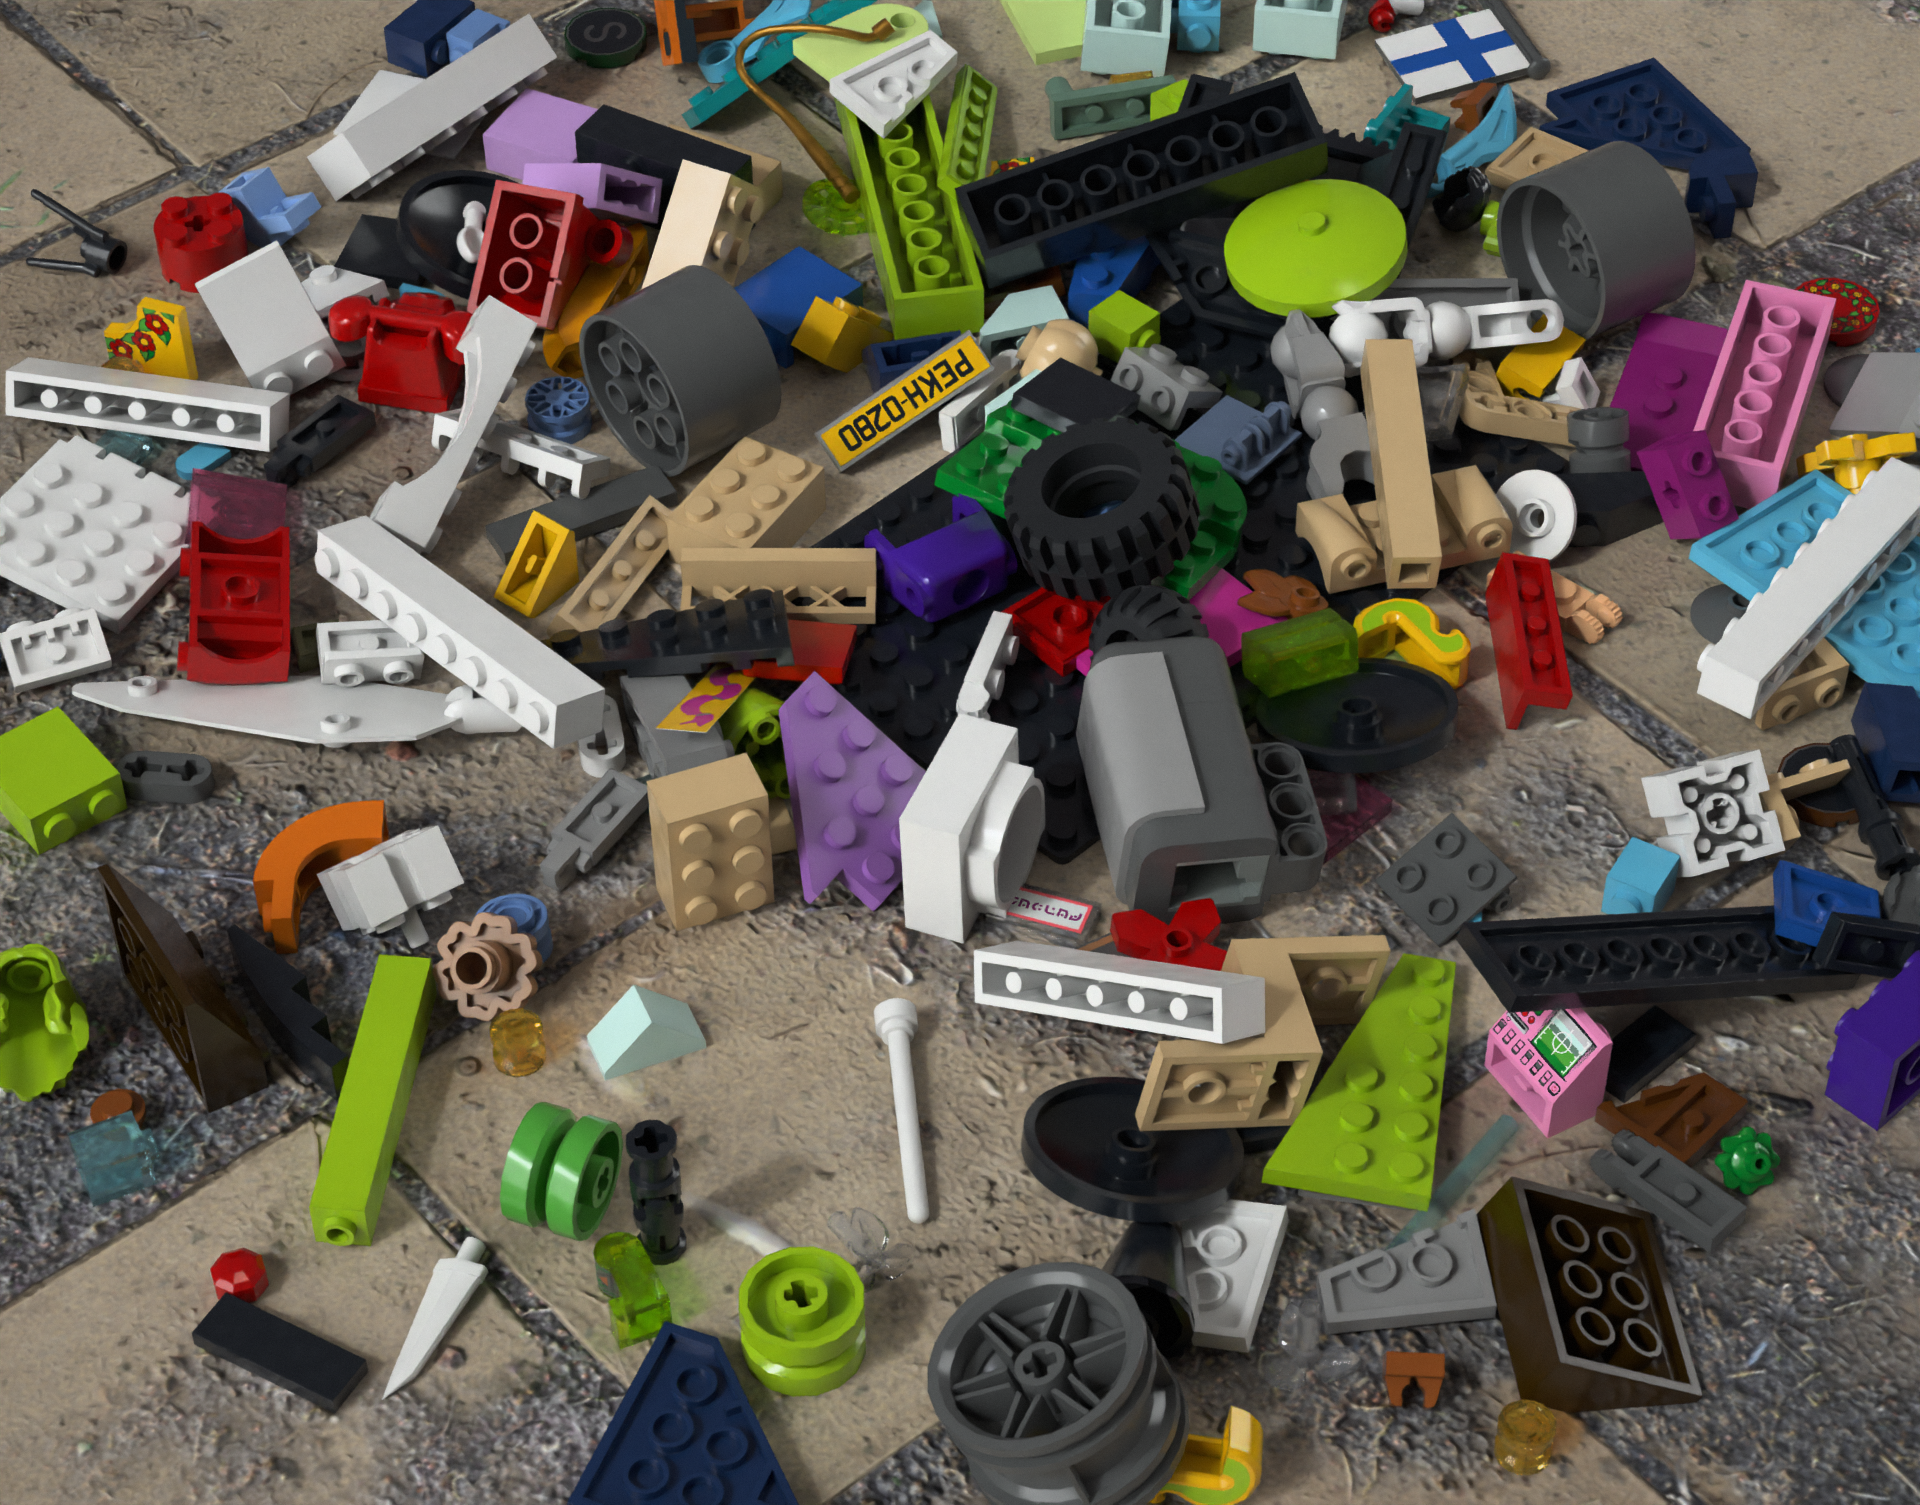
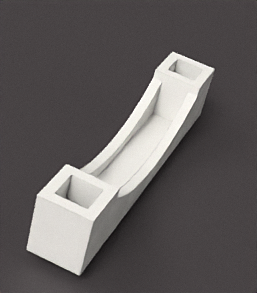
M490 295L473 313L455 348L464 355L466 384L461 415L449 445L436 465L417 479L405 485L394 481L379 497L369 517L419 554L422 551L429 554L437 544L443 532V529L438 527L437 524L442 514L448 516L457 504L462 491L457 489L456 486L461 476L467 478L476 466L481 454L475 451V448L480 438L486 441L495 428L499 416L493 412L498 402L504 404L511 395L517 383V379L512 377V374L517 365L520 367L524 366L536 345L530 338L537 323Z

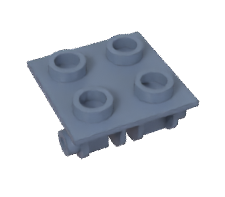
M1226 395L1179 435L1175 441L1180 446L1201 456H1208L1218 460L1225 472L1232 478L1247 485L1301 438L1302 433L1290 427L1292 411L1287 403L1283 401L1271 402L1265 407L1264 413Z

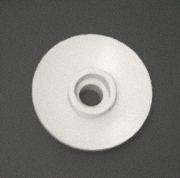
M1526 470L1510 477L1496 494L1513 525L1509 553L1513 554L1518 550L1527 556L1546 558L1551 562L1565 551L1573 538L1577 523V509L1574 497L1568 486L1559 477L1547 471ZM1541 511L1544 512L1542 526L1538 523V515Z

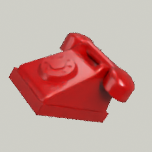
M496 180L466 312L473 314L490 295L536 322V328L554 331L555 325L585 268L590 266L591 260L608 268L622 266L630 258L633 251L634 240L632 234L627 227L610 219L599 220L583 204L584 197L576 193Z
M404 292L400 298L392 301L387 298H381L377 306L373 305L372 301L365 296L354 295L345 297L332 306L328 319L330 334L332 338L338 341H355L366 336L363 373L357 387L359 402L441 413L450 410L465 373L464 355L455 348L473 314L466 312L467 307L455 306L453 299L426 292Z

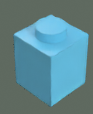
M1632 836L1606 876L1601 912L1606 914L1661 912L1674 892L1680 855Z

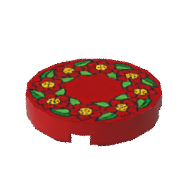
M1817 278L1806 281L1794 289L1836 298L1828 340L1837 341L1836 346L1847 347L1861 343L1874 334L1880 309L1877 299L1868 289L1855 282L1839 278Z

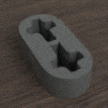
M135 751L124 756L117 765L124 794L129 799L194 804L206 800L215 790L212 765L208 759L201 755Z

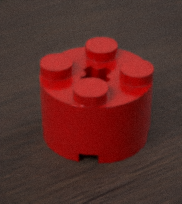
M218 192L210 196L189 198L174 196L162 202V211L156 217L153 229L162 275L167 282L170 283L171 279L180 284L181 290L199 293L194 283L249 255L242 213L233 204L232 197L229 194Z

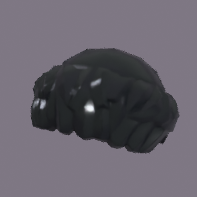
M1472 166L1464 167L1462 171L1457 170L1455 174H1451L1444 181V195L1440 199L1435 198L1432 202L1434 212L1440 220L1439 224L1448 230L1457 232L1466 230L1478 223L1482 218L1484 209L1489 202L1492 185L1488 177L1483 175L1478 168Z

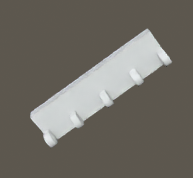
M462 408L435 414L431 441L434 448L442 451L447 448L456 430ZM498 420L487 440L484 441L480 438L475 448V451L481 454L480 458L482 457L483 449L502 455L501 470L511 475L517 472L520 462L539 468L538 483L548 488L554 485L557 475L573 480L572 496L580 499H585L588 496L591 480L608 476L611 460L610 457Z

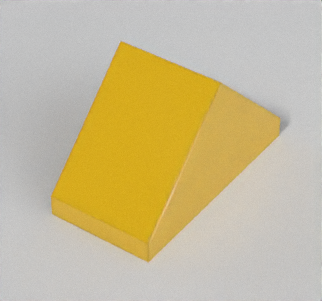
M533 510L493 597L523 615L534 619L580 582L574 531Z

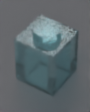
M132 1111L67 1133L76 1168L93 1207L157 1184L152 1165L153 1161L161 1159L157 1143L150 1128L140 1131Z

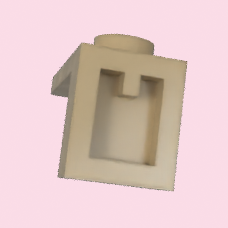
M1823 637L1812 652L1794 670L1796 677L1784 681L1757 711L1755 724L1763 731L1779 724H1787L1796 717L1819 708L1830 707L1837 701L1842 700L1850 664Z
M1827 758L1819 759L1802 767L1799 770V774L1786 778L1782 772L1767 776L1770 790L1758 794L1763 811H1776L1785 851L1767 855L1765 859L1784 854L1801 837L1798 816L1793 807L1787 804L1786 801L1835 786L1851 770L1847 759L1831 764Z

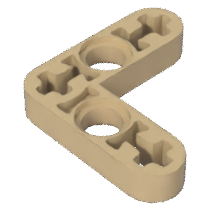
M1463 350L1456 357L1450 358L1445 377L1464 424L1481 432L1576 447L1568 443L1567 415L1573 411L1581 410L1580 408L1504 396L1492 364L1484 355L1470 350Z

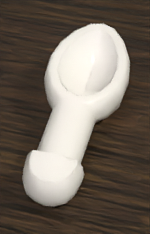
M471 201L463 210L465 227L459 232L456 244L464 260L473 264L478 262L484 235L482 227L483 221L486 219V209L480 202Z

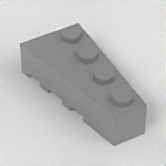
M684 674L632 678L625 675L619 677L626 720L643 760H646L651 780L735 756L730 739H723L719 721L707 733L656 729L666 716L696 686L694 679L687 680Z

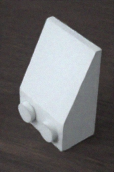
M277 240L194 283L253 388L290 393L292 395L346 366L329 331Z

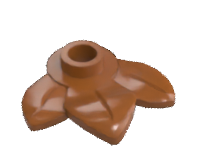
M1266 569L1248 570L1243 574V579L1255 591L1238 599L1237 605L1268 616H1286L1289 619V624L1305 628L1319 625L1321 617L1327 614V600L1320 596L1316 586L1302 577L1290 575L1283 578L1276 572Z

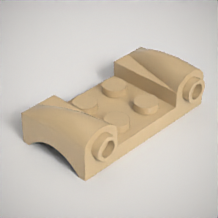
M1473 465L1432 474L1431 480L1442 554L1440 570L1500 557L1502 552L1509 553L1513 528L1512 522L1478 467ZM1343 494L1297 503L1295 532L1298 538H1305L1313 547L1322 570L1325 587L1329 594L1387 582L1376 500L1349 506Z

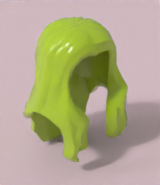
M27 944L22 948L12 947L0 953V1088L4 1092L15 1093L21 1101L31 1102L33 1099H39L41 1094H53L57 1089L67 1085L68 1080L72 1076L73 1065L78 1060L79 1054L87 1050L90 1027L86 1005L73 986L71 976L65 964L54 952L41 944Z

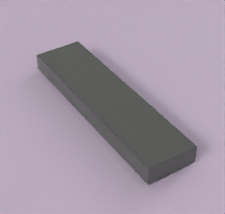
M656 464L591 487L585 499L569 495L485 525L486 536L507 566L533 510L574 531L576 541L629 522L649 495L667 508L678 504L677 491Z

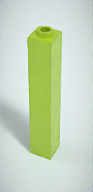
M382 954L378 956L309 1205L316 1242H326L336 1246H371L437 995L435 979L432 973V958Z

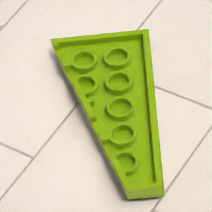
M1403 953L1265 1165L1261 1183L1428 1212L1432 1192L1456 962Z

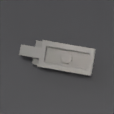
M609 769L552 830V841L546 849L548 851L547 856L540 863L544 878L543 884L560 892L576 877L578 870L586 873L591 869L592 865L595 866L649 807L647 785L614 769Z

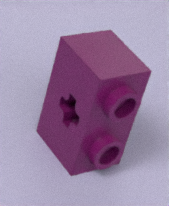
M1705 430L1673 433L1637 452L1670 539L1703 538L1739 519Z

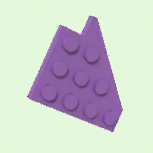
M814 671L778 710L804 900L811 904L834 878H837L874 912L903 880L899 818L926 771Z

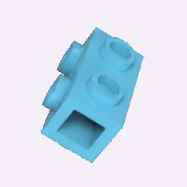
M1172 0L1170 33H1177V50H1188L1195 53L1219 51L1221 0Z

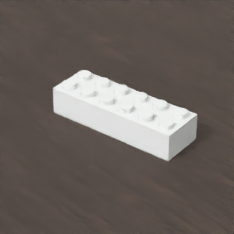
M527 14L343 131L310 154L307 159L335 201L349 192L356 199L547 75L548 72L544 66L557 58L530 14Z

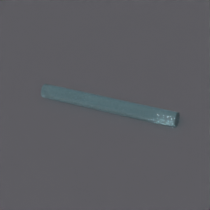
M1503 1114L1497 1119L1431 1195L1428 1212L1418 1210L1383 1251L1410 1241L1412 1234L1428 1227L1432 1229L1516 1133L1518 1124L1511 1116Z

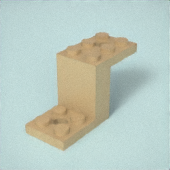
M1351 935L1231 939L1221 971L1265 978V1033L1224 1044L1185 1039L1158 1041L1135 1112L1140 1132L1291 1126L1303 1109L1323 1054L1314 1025L1359 1023L1372 1003L1391 952L1386 936Z

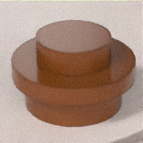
M115 1089L102 1094L95 1100L90 1110L94 1128L102 1133L104 1137L114 1141H122L135 1136L141 1130L147 1113L143 1098L137 1092L129 1089Z

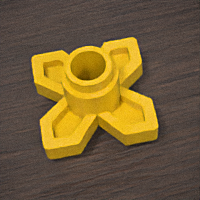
M1915 433L1891 434L1869 440L1868 434H1853L1841 437L1839 440L1823 441L1815 446L1816 452L1803 454L1796 459L1798 478H1802L1815 469L1824 475L1834 473L1835 482L1856 495L1861 490L1865 478L1872 470L1878 472L1891 457L1899 459L1909 457L1917 452Z

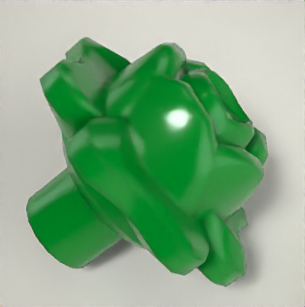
M1744 1126L1736 1135L1722 1138L1720 1146L1723 1153L1718 1154L1714 1161L1715 1165L1723 1173V1182L1726 1188L1735 1189L1739 1187L1741 1193L1750 1195L1759 1186L1770 1185L1774 1181V1173L1771 1169L1776 1168L1780 1164V1157L1772 1149L1769 1134L1764 1132L1756 1134L1753 1128Z

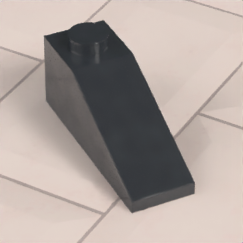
M1644 471L1554 474L1570 489L1577 509L1576 529L1568 547L1606 546L1664 522Z

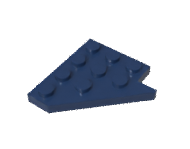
M1655 58L1547 92L1546 107L1558 119L1542 124L1539 128L1543 132L1589 151L1613 141L1629 142L1647 151L1661 165L1689 170L1690 164L1697 156L1710 150L1746 146L1749 153L1751 151V148Z
M667 1321L661 1327L567 1501V1505H799L719 1339Z

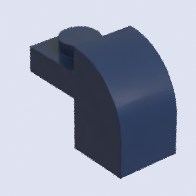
M1746 146L1710 150L1697 156L1690 164L1684 203L1688 213L1699 212L1700 220L1707 222L1714 239L1731 237L1735 209L1753 207L1758 170Z

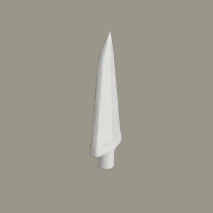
M467 1237L455 1258L438 1260L382 1400L416 1378L479 1284L483 1283L488 1270L484 1265L478 1264L486 1246L479 1239Z

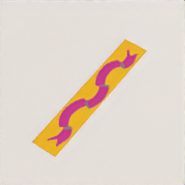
M718 662L656 729L707 733L754 681L755 677H746L743 675V669L734 670L733 665Z

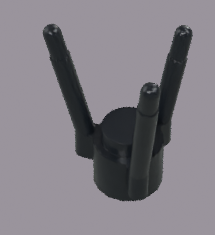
M31 190L30 194L33 198L76 225L73 227V232L84 239L80 247V254L86 261L85 263L28 257L26 259L28 266L80 272L95 278L100 275L101 271L115 274L123 267L128 254V247L124 241L110 236L107 231L95 227L39 190Z

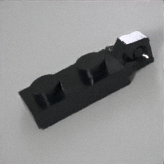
M341 395L335 396L277 440L278 449L273 453V458L264 464L267 478L266 485L281 493L295 485L300 475L303 477L310 476L312 472H316L376 425L375 413Z
M1832 911L1812 959L1825 969L1893 979L1902 971L1909 957L1917 950H1920V926L1912 923Z

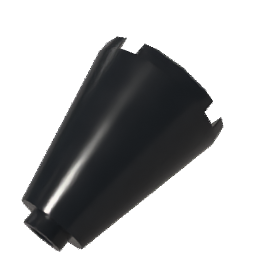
M1134 1221L1124 1232L1102 1270L1119 1279L1134 1296L1140 1311L1149 1325L1159 1352L1167 1359L1169 1365H1172L1184 1355V1350L1192 1340L1195 1328L1181 1238L1177 1229L1169 1222Z

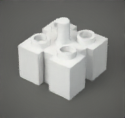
M1760 749L1733 752L1697 762V766L1679 767L1641 778L1651 818L1664 817L1668 835L1657 838L1658 846L1680 855L1677 877H1693L1729 867V862L1750 861L1785 851L1776 811H1763L1758 794L1770 790Z
M438 825L425 827L421 830L420 828L407 830L358 856H353L317 874L343 931L360 928L363 935L374 931L380 934L400 925L411 948L419 947L429 941L428 934L417 910L422 908L423 911H427L451 900L452 895L449 890L464 883Z

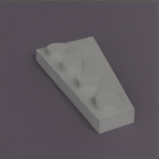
M1518 278L1395 279L1385 291L1370 300L1416 297L1423 302L1426 308L1429 304L1438 301L1451 302L1459 307L1516 302L1520 301ZM1375 313L1384 323L1388 335L1387 339H1405L1403 330L1406 327V323L1400 322L1397 313Z

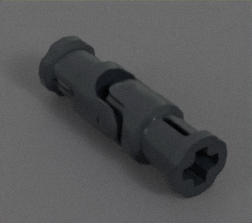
M645 1120L637 1123L626 1135V1150L629 1157L633 1159L629 1166L630 1190L634 1202L633 1218L637 1228L641 1230L637 1235L636 1246L642 1259L648 1260L653 1265H668L676 1262L680 1255L686 1251L687 1246L686 1234L680 1227L684 1220V1206L681 1200L680 1166L677 1159L673 1156V1153L677 1150V1135L673 1127L664 1124L660 1120ZM665 1235L666 1248L661 1250L659 1236Z

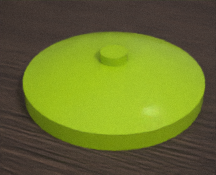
M1336 179L1303 181L1263 195L1248 205L1237 216L1229 228L1224 243L1227 274L1239 295L1252 305L1273 314L1288 316L1289 311L1300 309L1309 318L1338 314L1331 306L1341 300L1370 301L1377 297L1397 278L1404 266L1408 252L1405 222L1396 205L1385 195L1373 188L1356 182Z

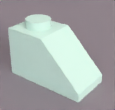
M1049 285L1008 294L980 329V347L990 362L1002 350H1019L1033 326L1043 330L1051 320L1069 319L1053 286Z

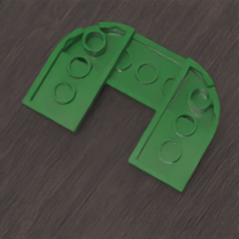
M1012 400L1007 405L988 414L985 430L937 469L934 483L935 486L958 497V493L975 499L985 510L1006 519L1003 504L1004 494L1016 466L1022 467L1021 461L1031 448L1037 450L1041 447V442L1044 438L1052 433L1055 436L1062 433L1011 408ZM1173 440L1177 449L1182 453L1199 503V527L1193 542H1190L1191 547L1182 561L1175 560L1173 562V570L1163 579L1158 576L1151 580V585L1163 586L1174 590L1190 600L1234 557L1247 514V504L1242 490L1234 479L1222 469V465L1218 460L1208 456H1201L1180 446L1177 441Z

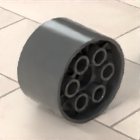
M1613 141L1514 182L1505 191L1500 201L1497 215L1498 246L1507 277L1518 278L1520 301L1553 300L1560 306L1563 313V326L1586 340L1676 301L1686 292L1691 283L1695 268L1696 252L1693 228L1687 208L1679 190L1666 170L1653 156L1637 145L1625 141ZM1533 310L1530 314L1531 318L1537 322L1544 313L1540 310Z
M699 265L685 266L591 316L582 326L579 339L580 358L590 393L603 419L617 440L645 468L657 464L666 477L676 476L739 441L744 436L769 424L776 418L779 412L782 398L781 381L776 359L769 341L757 318L738 292L721 276L708 268Z

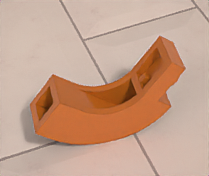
M384 800L347 802L312 812L287 826L263 851L254 871L253 885L259 915L263 919L264 932L273 933L277 954L298 953L302 908L309 895L321 885L317 874L390 839Z

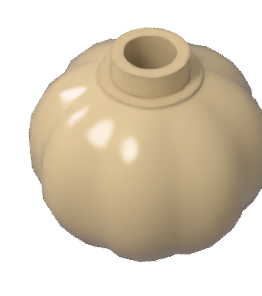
M1051 320L1043 330L1033 326L1016 354V358L1024 362L1020 370L1021 379L1035 369L1045 370L1060 357L1099 376L1103 373L1101 369L1096 367L1098 363V347L1095 338L1087 328L1074 320Z

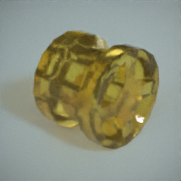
M518 1008L502 1012L493 1019L489 1030L491 1044L493 1045V1061L498 1071L512 1077H524L537 1072L544 1065L547 1058L545 1042L543 1041V1023L539 1016L530 1010Z
M1518 1400L1505 1406L1498 1416L1497 1435L1494 1441V1455L1498 1463L1507 1471L1516 1475L1529 1476L1544 1470L1552 1459L1553 1441L1556 1436V1420L1553 1413L1543 1404L1533 1400Z

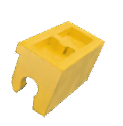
M1543 314L1530 329L1532 332L1539 333L1547 327L1548 319L1546 315ZM1563 326L1560 336L1555 340L1516 345L1500 363L1496 373L1503 395L1530 400L1520 395L1517 388H1522L1528 394L1540 398L1550 383L1562 371L1564 362L1571 360L1576 353L1581 351L1586 339Z

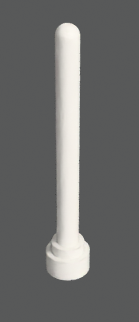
M892 998L879 1003L874 1009L876 1034L888 1045L907 1215L913 1223L920 1224L928 1219L930 1211L910 1042L918 1030V1019L914 1003L903 998Z

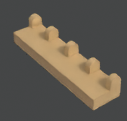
M649 495L556 614L547 628V635L551 637L559 631L574 629L579 632L598 629L601 624L615 620L668 551L666 518L673 511Z

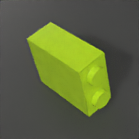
M58 706L0 735V812L38 855L128 808L118 770Z

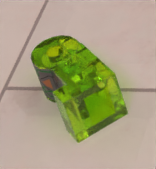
M614 1232L602 1237L595 1244L593 1251L597 1283L600 1291L612 1299L608 1301L611 1330L621 1350L657 1337L665 1321L672 1323L670 1298L646 1250L636 1236L627 1232Z

